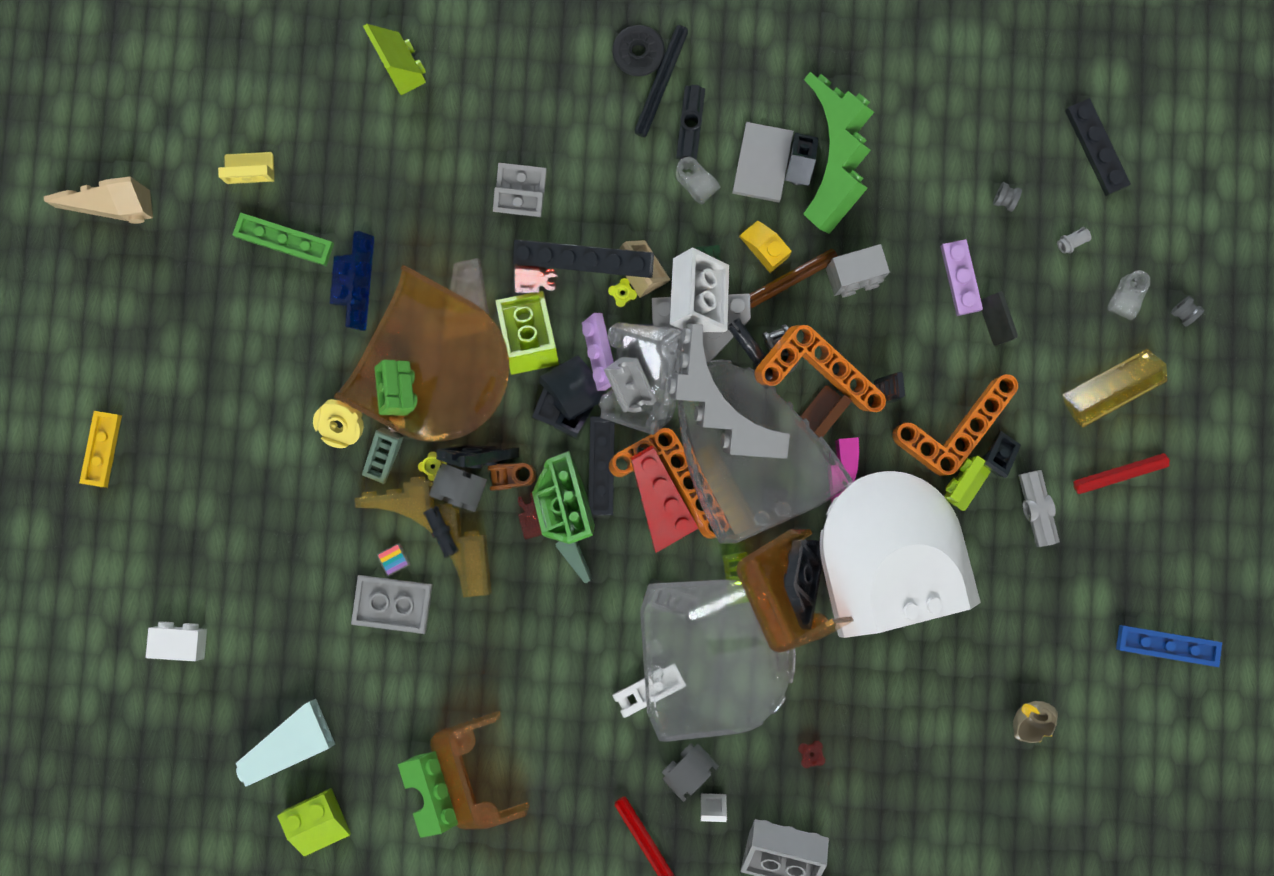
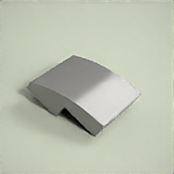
M498 163L493 212L541 217L547 168Z

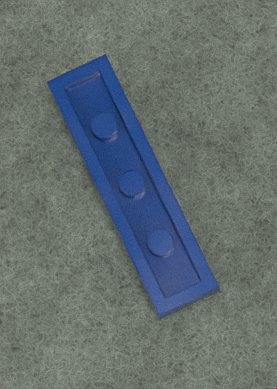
M1119 625L1116 650L1214 667H1219L1222 642Z

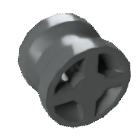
M1003 182L995 195L993 205L1005 206L1006 210L1012 212L1020 199L1022 189L1017 187L1013 189L1009 187V184Z
M1188 296L1173 308L1171 314L1179 317L1181 323L1186 327L1199 318L1204 309L1201 306H1196L1194 299Z

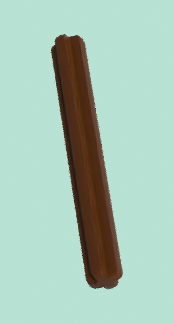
M830 249L750 293V309L826 268L833 258L838 257L836 251Z

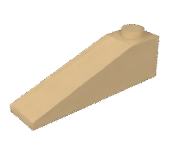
M132 177L99 181V187L84 185L80 187V192L66 190L44 196V201L55 208L114 218L135 224L143 223L144 219L153 218L150 190Z

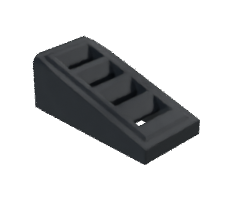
M902 372L890 374L874 381V385L885 395L886 403H893L904 398L905 387Z

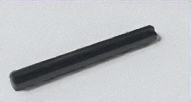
M677 25L636 125L635 134L638 136L646 137L688 35V29L684 26Z

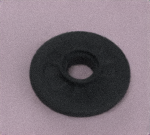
M634 25L627 27L618 34L613 44L612 53L615 63L623 72L632 76H645L654 72L661 65L665 54V47L662 38L655 30L644 25ZM641 45L645 48V53L642 56H636L632 53L633 47Z

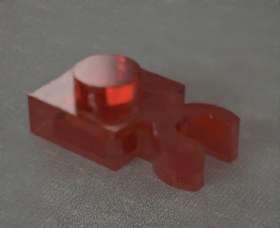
M515 266V292L539 293V286H543L547 290H555L556 283H549L547 279L557 277V273L555 270H547L544 273H540V269L537 266Z
M532 493L530 504H524L523 498L521 496L518 497L520 507L525 510V513L518 514L525 540L542 535Z

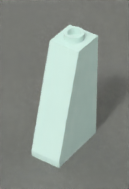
M314 699L304 704L236 763L237 776L241 782H244L245 787L335 745L317 700Z

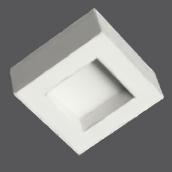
M701 793V821L726 822V794Z

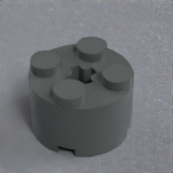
M441 463L429 496L475 512L487 479Z
M690 743L680 754L683 758L677 764L673 760L662 771L664 774L662 780L683 802L687 799L684 795L686 792L692 795L711 776L712 772L709 770L711 767L715 770L719 767L699 743L696 746Z

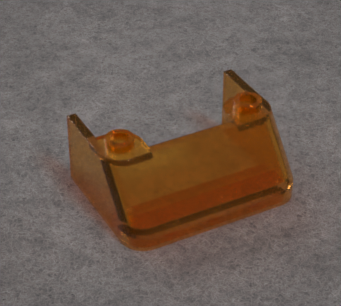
M790 529L741 559L737 565V575L767 643L775 652H786L819 640L854 621L852 616L834 618L828 621L825 615L814 613L812 629L802 630L800 628L784 587V575L787 573L788 553L791 550L793 540H803L812 535L811 529Z
M500 711L440 730L431 739L432 752L436 751L458 825L456 826L460 829H488L524 817L529 810L528 802L500 812L491 802L485 801L476 804L461 756L470 752L475 746L476 738L473 729L497 722L501 717Z

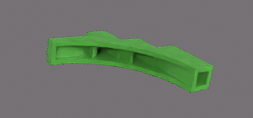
M810 72L804 80L815 91L824 108L828 121L830 145L828 163L822 183L804 215L820 230L830 234L867 190V187L861 182L864 178L855 169L871 149L864 144L867 140L858 132L874 111L868 107L870 101L860 93L857 96L849 91L844 94L837 87L833 91L829 87L832 82L822 74L817 77Z

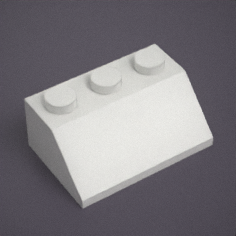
M693 247L673 258L671 325L683 330L686 328L687 323L703 324V332L727 331L728 264Z

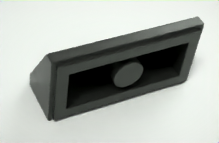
M1000 291L982 299L983 310L981 311L993 345L997 346L1018 338L1003 292Z

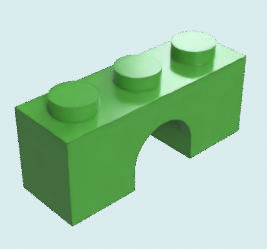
M436 751L417 755L399 763L398 767L405 789L411 787L418 789L424 799L423 808L413 813L420 838L442 834L458 825Z

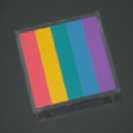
M400 543L376 554L387 577L411 565Z

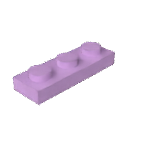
M967 240L942 244L940 247L956 315L960 316L983 310Z
M593 313L582 322V331L586 339L588 357L591 361L593 379L596 383L597 391H605L611 385L604 369L614 363L603 314Z

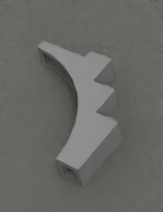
M687 323L686 328L682 331V343H685L684 354L680 355L679 360L682 374L672 373V378H669L667 392L670 393V398L699 401L698 406L694 410V419L697 421V425L701 427L725 429V433L721 435L723 452L730 455L787 459L790 434L754 424L739 414L724 399L715 385L706 363L703 348V324Z

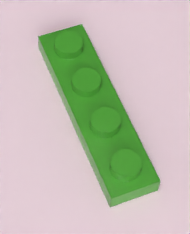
M240 213L233 232L235 238L323 266H327L334 243L243 213Z

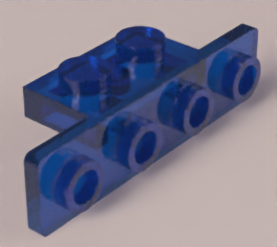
M354 231L352 255L334 256L330 304L336 306L347 305L345 326L365 331L367 326L374 236L361 231Z

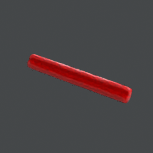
M1162 453L1077 479L1073 482V487L1077 494L1086 493L1170 466V460L1166 454Z
M625 796L615 802L617 811L658 876H675Z

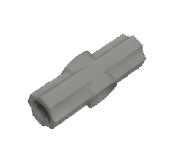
M1042 470L1020 474L1019 479L1025 499L1023 501V511L1026 519L1031 522L1036 546L1042 547L1059 543L1053 517L1056 514L1055 505L1051 496L1047 494Z

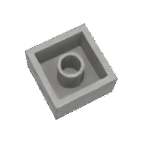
M881 244L835 257L826 268L834 296L841 294L842 298L855 294L856 290L860 288H865V291L879 287V283L884 282V278L890 273Z

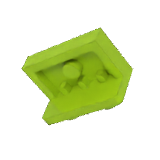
M978 455L966 458L959 468L960 473L956 479L953 478L945 489L947 491L944 495L946 500L962 511L967 509L991 472L983 466L986 462Z

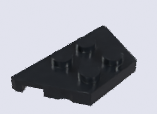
M460 445L437 449L436 459L446 462L447 465L482 468V465H497V461L519 457V447L497 449V446Z
M793 540L791 550L788 553L789 563L787 573L784 575V587L800 628L802 630H811L822 571L820 541Z

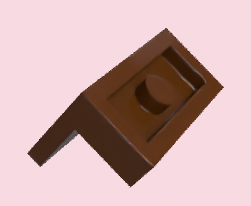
M826 385L798 418L796 423L819 441L852 400L846 395L841 397Z

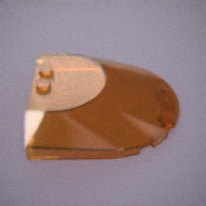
M402 265L397 289L354 372L344 386L336 392L334 398L407 437L428 442L457 439L483 425L501 403L509 378L507 346L500 329L481 307L412 268ZM382 360L410 362L411 370L415 373L412 387L413 393L417 395V405L408 415L379 414L374 367Z

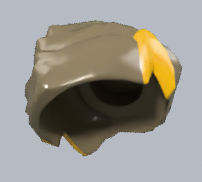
M1043 701L1023 704L1016 712L1013 720L1014 738L1028 743L1041 742L1044 736L1051 737L1057 726L1058 711L1055 707Z

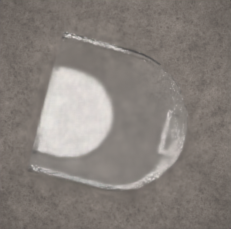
M736 580L648 584L640 610L647 714L659 741L668 742L744 733L761 726L766 718L771 714H775L786 699L784 694L788 684L793 682L796 651L788 621L783 620L777 610L779 606L766 593L759 592L748 583Z

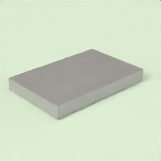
M746 122L732 194L780 202L794 131Z
M358 575L351 625L426 634L433 584Z

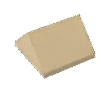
M645 240L626 241L620 247L622 250L652 252ZM655 255L652 278L626 276L639 298L670 281Z

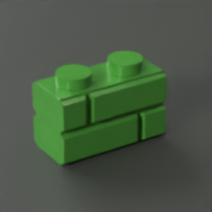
M382 360L374 367L379 414L408 415L417 405V395L413 393L412 387L415 373L411 370L410 362Z

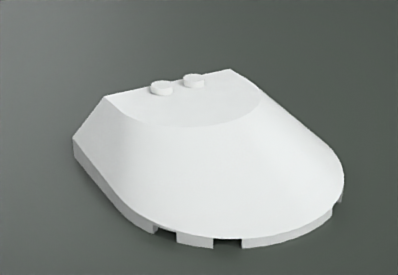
M877 472L853 481L846 486L847 488L839 497L833 500L826 513L828 516L824 529L821 530L820 555L839 637L847 638L881 633L970 610L981 603L959 520L946 498L931 484L921 478L903 472Z

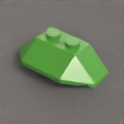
M570 451L547 459L544 464V470L540 474L532 492L542 535L567 544L593 536L595 524L584 484Z

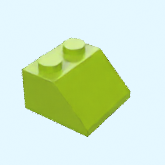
M332 788L293 805L277 815L287 840L303 856H307L351 835Z

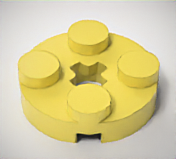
M327 400L315 412L313 417L315 431H319L322 435L321 439L326 444L335 448H346L348 445L354 444L363 433L364 424L361 410L341 400ZM334 421H340L343 426L341 428H338L337 423H335Z

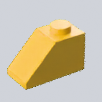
M756 221L739 235L741 240L769 273L787 260L792 252L776 232L760 221Z

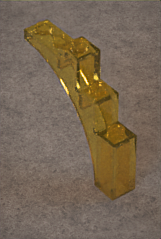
M412 477L410 482L403 483L404 493L401 492V489L386 490L387 495L377 496V491L362 492V497L355 498V508H379L394 511L413 519L433 533L423 512L430 508L434 509V497L429 496L432 481H425V477ZM452 504L437 505L446 525L450 526L451 536L459 549L458 553L450 557L460 578L463 598L490 595L491 585L486 535H479V531L464 532L465 537H462L459 508H452Z

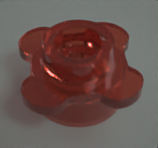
M814 741L813 744L808 745L805 743L799 745L798 751L802 755L801 765L804 768L817 765L822 766L825 763V757L822 753L823 745L820 741ZM811 752L814 753L813 757H810L809 755Z

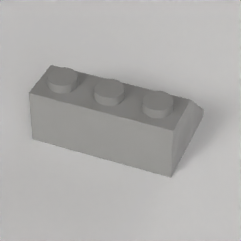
M755 819L749 832L740 872L754 876H822L827 866L829 838L820 836L817 833L796 830L790 826L784 827L773 824L767 820Z

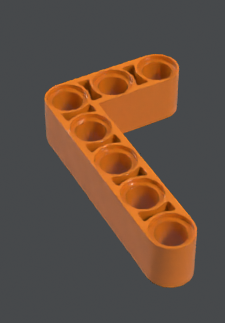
M808 325L791 326L755 369L754 376L758 383L775 386L785 378L799 359L803 357L839 391L849 397L859 409L879 412L886 404L885 395ZM799 330L804 333V339L801 343L796 337ZM818 346L822 351L819 359L815 357V349ZM784 349L789 354L785 362L781 359V352ZM835 363L839 365V372L836 375L832 370ZM771 368L773 377L767 381L765 371ZM853 379H855L857 386L855 390L852 391L850 388V383ZM870 395H872L874 398V403L872 404V406L868 405V398Z
M1007 374L995 378L944 445H941L913 423H904L897 426L892 433V438L898 446L939 476L954 474L1018 390V382L1014 376ZM1000 381H1004L1007 384V393L1000 390ZM986 400L993 403L994 409L992 412H988L985 409ZM972 419L976 420L979 424L977 432L973 431L970 427ZM903 428L908 429L911 433L909 441L903 440L900 435ZM957 439H961L964 442L965 448L963 451L957 450L955 446ZM923 443L930 446L931 450L928 456L921 453L920 448ZM943 458L948 459L950 462L948 471L941 468L940 462Z
M662 428L618 452L610 460V472L616 477L626 476L633 472L630 457L637 454V448L643 447L646 449L652 445L701 534L706 538L712 539L725 532L727 523L673 430ZM665 436L669 441V445L662 446L658 441V437ZM671 457H677L680 460V468H676L671 464ZM617 459L625 460L627 463L626 470H621L616 466ZM684 478L691 479L693 482L692 489H687L684 486ZM697 499L704 501V511H700L696 507ZM710 520L716 522L718 526L716 533L710 531L708 527Z

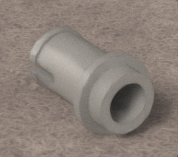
M1081 227L1068 236H1061L1057 242L1059 250L1064 254L1072 253L1074 248L1091 240L1090 231L1087 228L1085 229V227Z

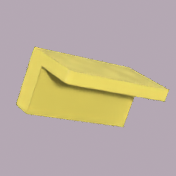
M271 152L226 154L225 167L218 168L219 178L226 184L274 182V155Z

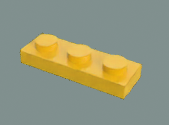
M99 411L93 412L79 483L108 488L122 418L121 415Z

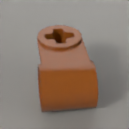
M526 463L488 466V470L491 471L492 481L490 491L528 486L534 483L537 476L534 467ZM522 468H527L530 472V477L526 481H521L518 477V473Z

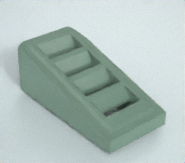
M386 428L376 430L362 476L385 484L404 436L391 432ZM383 439L392 442V444L384 442ZM381 447L386 450H389V453L387 454L385 452H382L379 450V448ZM379 457L381 459L386 460V463L375 460V458ZM372 465L383 469V472L380 473L372 470Z
M557 542L556 547L582 581L588 583L592 579V575L578 542L571 544Z

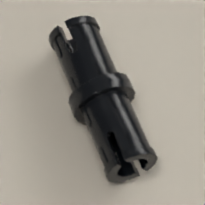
M435 506L433 507L434 509L430 508L423 512L431 527L433 539L436 538L444 558H448L449 555L452 556L458 553L459 549L451 536L450 526L446 525L439 507Z

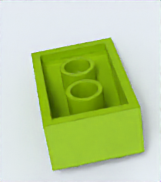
M370 24L363 26L400 95L426 83L422 75L426 71L419 59L415 61L411 55L415 51L409 39L403 40L399 32Z
M543 291L495 300L511 375L559 365Z

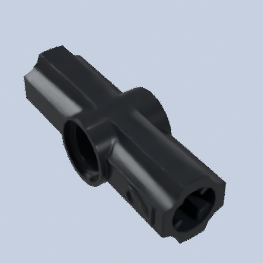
M698 85L685 86L676 155V159L682 162L697 161L706 90ZM693 120L697 125L690 128L685 125V122Z

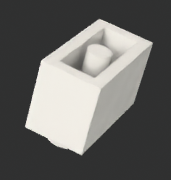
M158 622V626L148 628L146 658L183 661L202 660L205 658L207 629H198L199 624L187 623L183 624V627H174L173 622Z

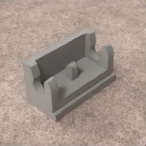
M621 357L604 369L623 412H641V405H653L657 402L638 358Z

